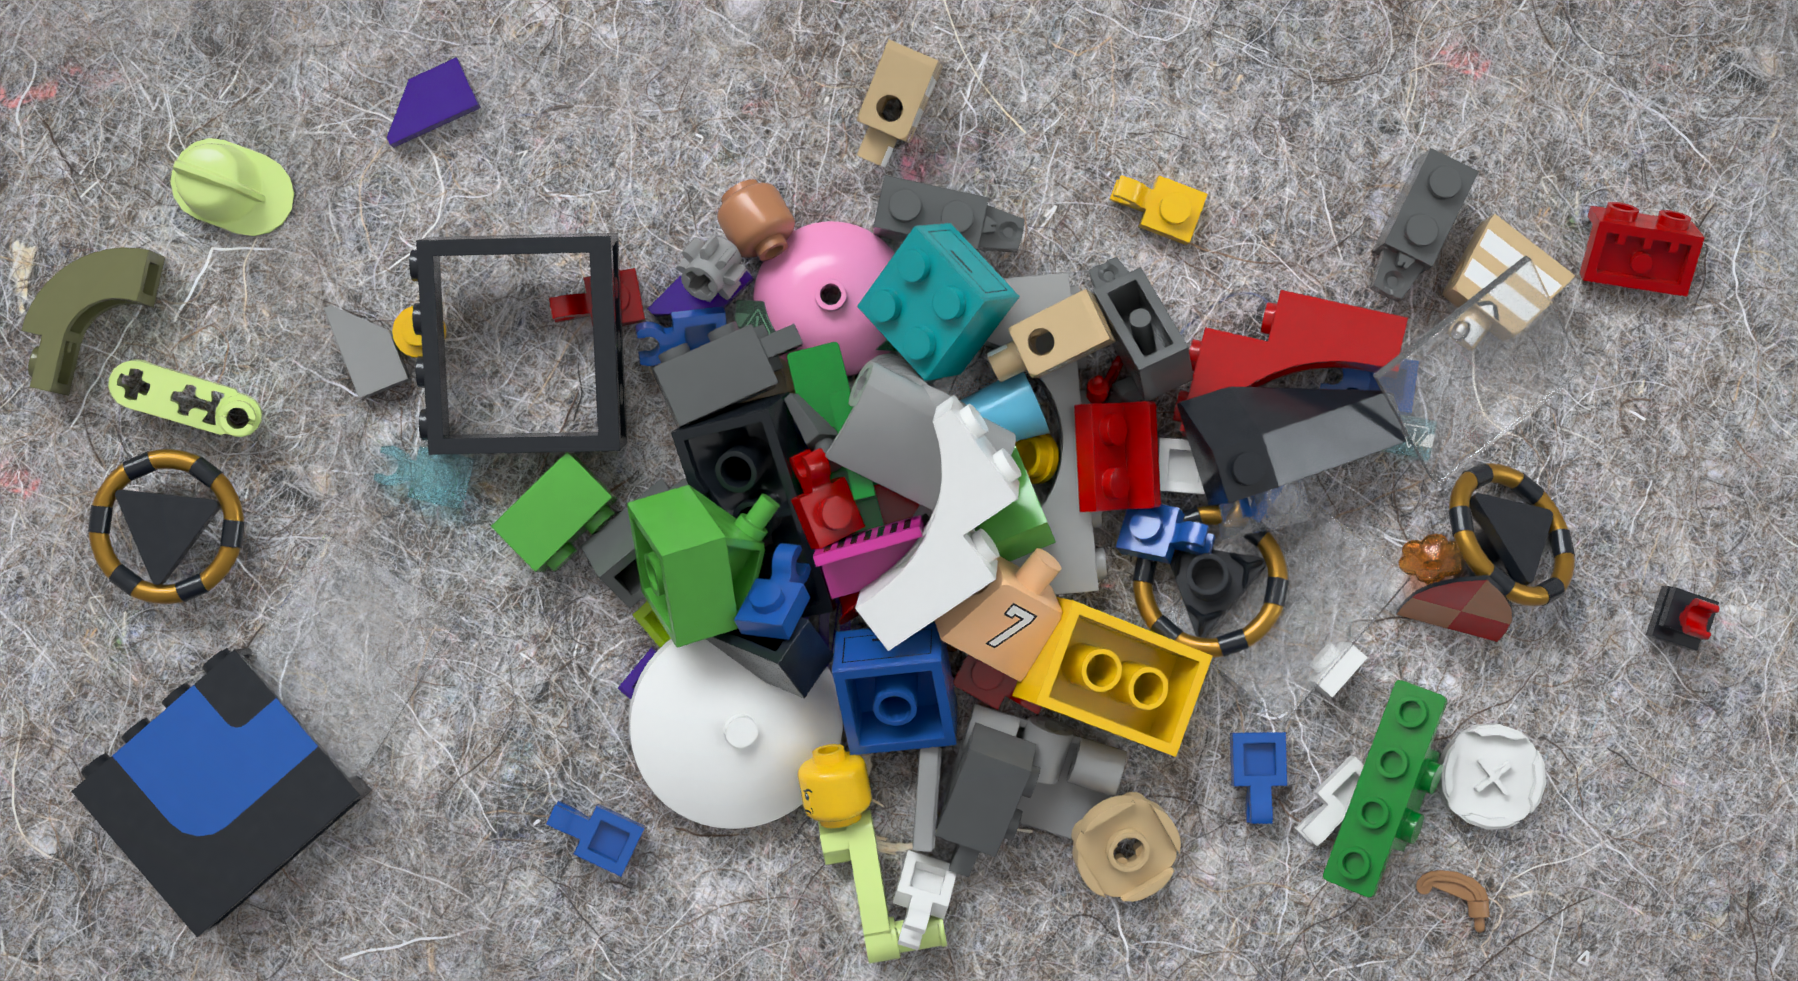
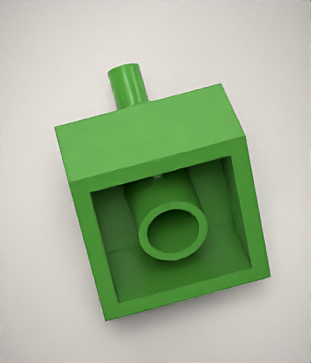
M690 485L627 503L642 593L677 648L738 629L734 619L760 573L765 552L762 539L768 533L765 526L780 507L771 497L761 494L748 514L741 513L737 519Z

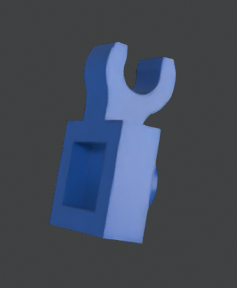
M1161 504L1158 508L1127 509L1116 548L1123 555L1170 564L1175 549L1196 555L1211 554L1215 535L1208 533V525L1191 521L1183 522L1184 513L1180 508Z
M783 543L778 545L772 558L771 579H755L734 619L741 634L790 639L810 599L804 584L810 575L811 567L806 563H796L802 551L800 545Z
M1286 732L1230 733L1231 786H1247L1245 802L1246 823L1273 824L1271 786H1287Z
M561 801L555 804L546 823L552 828L580 840L573 855L622 877L645 829V825L600 804H597L590 818L576 808Z

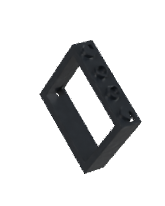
M618 233L426 237L416 240V250H411L409 269L412 281L418 282L420 303H415L413 306L412 322L415 334L422 336L423 356L417 357L415 372L418 387L425 388L426 409L420 410L419 434L421 440H428V455L620 451L628 443ZM589 253L598 432L450 435L440 256Z

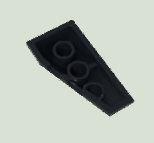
M1225 387L1177 403L1209 506L1229 504L1406 442L1391 391Z
M789 392L740 403L673 430L671 435L688 485L737 519L741 513L748 514L761 494H766L779 504L780 507L765 526L768 533L762 539L765 552L758 579H771L772 558L778 545L781 543L800 545L802 551L796 563H806L811 567L810 575L804 584L810 599L801 617L805 618L834 612L837 608L835 598L831 599L822 566L816 567L813 559L815 549H811L791 502V499L803 494L804 491L793 472L789 458L805 451L806 445L784 401Z

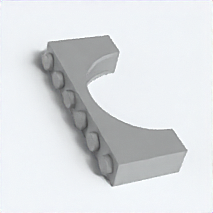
M1069 272L1003 278L1020 297L983 346L995 350L1013 341L1008 329L1009 327L1080 292L1079 285L1070 286ZM1051 332L1037 337L1036 349L1041 355L1053 349L1054 337ZM1086 356L1043 377L1034 378L1047 396L1052 407L1059 435L1058 466L1051 488L1041 504L1056 543L1041 549L1052 555L1062 568L1049 584L1053 588L1055 595L1099 591L1098 580L1107 578L1104 548H1095L1093 527H1101L1102 525L1101 511H1079L1074 405L1090 404L1086 397V390L1080 391L1078 370L1087 368ZM1032 553L1010 562L1021 567Z

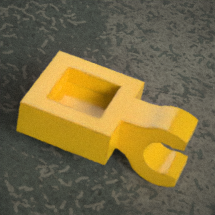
M1121 175L1119 180L1117 179L1109 200L1143 212L1138 225L1139 228L1187 245L1191 241L1208 194L1160 175L1155 179L1152 189L1135 179Z

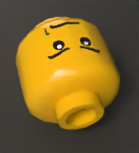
M828 744L812 751L813 757L801 765L797 774L803 808L807 816L820 821L821 826L825 828H841L858 822L862 817L861 813L867 810L872 801L867 766L863 757L860 755H850V751H845L844 746L841 744Z

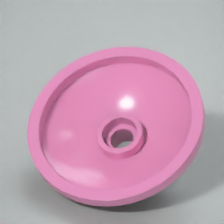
M827 221L814 223L793 231L786 240L788 244L786 250L773 259L763 261L754 286V313L757 309L760 310L770 334L795 324L803 344L791 352L837 342L840 346L847 377L859 374L864 365L874 357L890 353L893 350V345L887 341L883 334L857 307L895 254L877 235L860 226L845 222ZM829 286L836 287L841 292L840 300L833 305L825 304L821 300L822 291ZM757 311V313L755 314V318H756V316H759V320H758V326H759V325H761V324H764V322H763V320H762V318H761L759 312ZM789 353L780 356V358L788 362L787 355Z

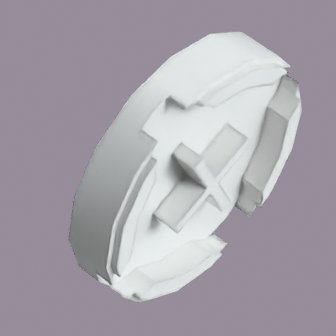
M1496 723L1473 725L1457 733L1443 749L1439 761L1443 765V770L1438 783V789L1447 807L1464 822L1487 830L1510 828L1520 823V820L1524 819L1528 813H1532L1540 804L1546 786L1545 763L1539 751L1535 749L1534 745L1520 731Z

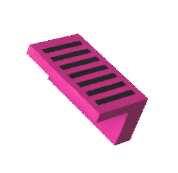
M922 515L854 533L822 549H815L813 559L816 567L822 566L831 599L859 592L893 567L910 550L917 539L923 537L925 525Z

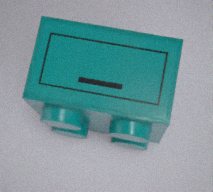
M951 223L914 226L857 307L923 380L928 381L961 375L1020 296Z

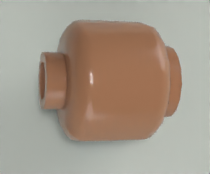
M749 179L734 185L724 193L721 198L722 205L717 213V220L726 238L738 248L741 257H759L761 261H767L777 257L788 247L786 240L794 231L795 219L776 187L770 183H759L756 179Z

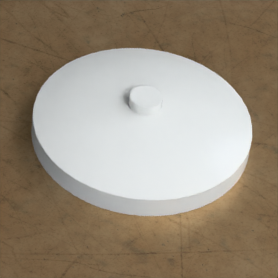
M672 639L667 641L653 655L642 671L634 688L629 710V736L633 755L640 773L654 794L673 811L689 820L702 825L725 829L749 828L770 823L802 805L797 776L799 768L805 761L813 757L812 751L828 744H840L843 731V720L834 679L828 667L825 668L804 699L762 681L706 639L678 648Z

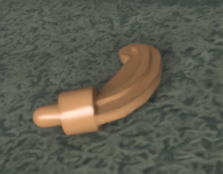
M1445 870L1429 871L1420 876L1415 886L1420 894H1428L1431 892L1432 887H1435L1468 901V917L1474 918L1476 932L1482 933L1485 930V918L1490 917L1489 898L1485 888L1474 878L1459 872Z

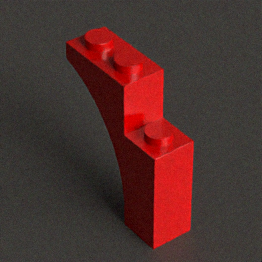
M1280 290L1277 304L1267 303L1262 321L1261 333L1269 334L1268 341L1207 327L1204 329L1202 341L1192 340L1189 354L1192 371H1194V380L1191 382L1189 392L1180 390L1173 421L1181 422L1180 432L1182 436L1187 437L1178 410V402L1225 387H1260L1275 379L1308 370L1328 368L1356 369L1394 377L1408 318Z

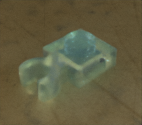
M390 445L381 447L380 453L394 456L397 459L398 469L390 476L375 473L373 479L376 482L387 486H398L408 481L411 483L407 497L462 510L475 459L456 454L428 455V448L420 446L415 461L402 448Z

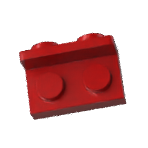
M1608 202L1606 208L1590 206L1587 217L1593 225L1579 272L1583 281L1684 297L1688 296L1705 239L1695 224L1691 222L1690 216L1672 210H1661L1658 216L1639 213L1638 208L1621 202Z
M1141 401L1074 405L1079 511L1098 512L1160 507L1161 493L1155 402Z

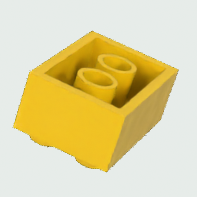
M1056 597L1062 609L1061 620L1027 675L1021 682L1017 681L1012 696L1176 757L1213 656L1074 600Z

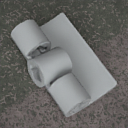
M870 361L864 366L854 383L849 397V405L853 408L826 452L825 457L934 511L940 494L942 472L939 441L933 419L936 407L952 396L926 384L921 386L874 361ZM960 401L963 407L967 406L965 403ZM982 417L989 430L984 435L995 450L999 451L1004 448L1011 455L1016 442L1015 433Z
M974 703L945 797L975 722L1036 744L1033 765L1041 768L1031 798L1021 795L1016 807L1023 811L1020 823L1072 840L1071 833L1074 825L1083 819L1085 814L1095 805L1115 795L1124 771L1127 751L1074 735L1073 729L1048 717L1031 716L1027 720Z

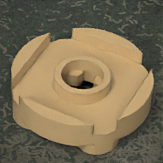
M1127 792L1098 803L1085 814L1083 819L1074 825L1071 833L1073 860L1086 885L1094 893L1105 897V895L1120 897L1122 901L1134 902L1142 900L1163 888L1175 871L1172 865L1176 859L1177 851L1180 854V836L1171 818L1161 806L1146 799L1138 792ZM1136 838L1139 841L1133 845L1135 854L1132 857L1126 859L1122 853L1114 856V850L1118 847L1117 844L1121 840Z

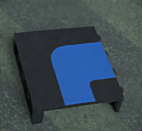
M226 648L211 657L202 667L207 674L192 687L188 683H184L172 691L162 701V705L166 709L151 722L148 718H144L127 730L121 737L125 745L111 757L104 753L88 764L81 771L85 780L71 791L196 937L213 930L372 791L359 774L348 778L247 661L254 654L250 648L234 649L232 652Z

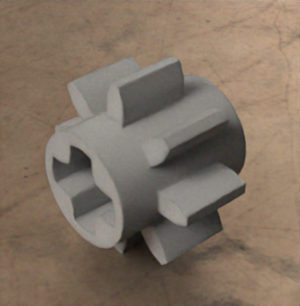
M714 234L705 244L699 238L694 237L682 251L684 258L676 266V270L682 273L681 280L685 289L692 296L707 302H711L717 293L726 300H729L741 285L739 279L747 271V267L740 264L741 254L738 248L731 241L717 237Z

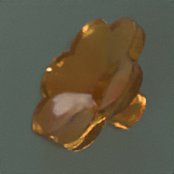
M1430 534L1424 537L1422 541L1411 540L1405 543L1402 547L1403 557L1398 562L1399 569L1403 574L1415 576L1420 582L1429 585L1434 582L1443 581L1445 577L1458 574L1462 569L1461 559L1463 556L1455 541H1448L1441 534Z

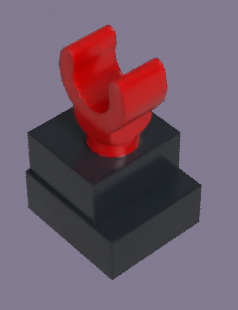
M1661 586L1646 636L1687 650L1697 651L1701 639L1706 641L1711 636L1710 629L1715 614L1719 612V602L1677 587Z

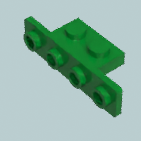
M831 342L789 353L787 360L795 393L800 395L839 433L853 408L849 405L851 390L839 344ZM843 466L837 471L830 473V480L836 477H845L865 524V527L854 533L884 525L874 485H878L877 483Z
M1403 680L1395 682L1325 867L1323 878L1326 881L1362 896L1372 898L1377 892L1392 849L1404 852L1407 843L1414 844L1417 840L1424 821V815L1419 813L1425 794H1433L1443 770V765L1437 763L1441 753L1431 749V745L1448 703L1445 696Z

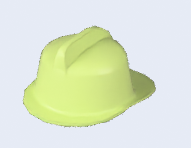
M208 138L191 144L181 152L173 165L170 181L173 197L184 212L198 220L236 234L257 236L270 233L282 225L292 210L294 190L291 178L279 163L261 153L226 140Z

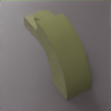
M121 247L105 249L71 262L47 281L31 303L21 329L23 332L41 336L40 345L33 349L29 359L28 372L32 377L30 388L69 396L81 343L89 326L104 312L118 306L135 304L154 308L165 257L151 250Z

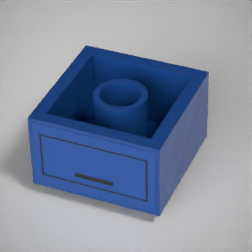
M935 621L889 651L871 628L836 632L832 675L850 755L957 745L958 703L947 644L941 640Z

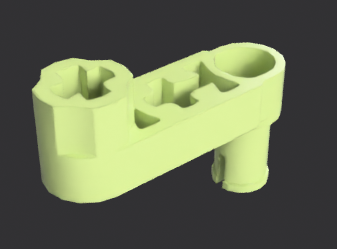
M134 359L121 363L113 369L109 377L108 387L111 396L120 405L219 435L228 434L235 437H244L257 430L262 421L263 412L260 404L255 398L238 392L236 388L155 365L146 360ZM134 369L143 371L142 380L150 384L148 393L141 391L138 393L137 398L129 396L130 387L122 383L124 374L127 376L133 375ZM187 385H193L196 387L195 396L210 402L213 401V391L223 393L224 397L216 408V424L204 421L209 410L193 407L188 415L179 412L180 403L172 400L174 391L183 392ZM233 408L245 410L249 419L248 423L244 426L234 425L229 419L230 410Z
M868 809L861 813L862 817L858 822L849 826L825 828L821 826L820 821H818L825 865L852 862L869 964L900 959V953L915 951V949L898 944L904 920L895 921L894 916L889 917L871 809ZM932 915L929 916L925 934L922 935L918 950L947 946L943 919Z

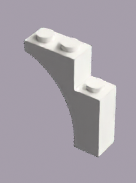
M955 395L936 407L933 419L941 454L942 481L938 501L929 522L923 530V537L918 538L910 550L893 567L860 590L855 607L888 651L996 580L998 566L996 558L1000 556L999 551L991 537L983 529L975 531L974 528L1018 499L1020 482L1017 478L1021 476V472L1016 462L1004 448L999 451L995 450L984 435L989 430L980 413L971 404L963 407Z

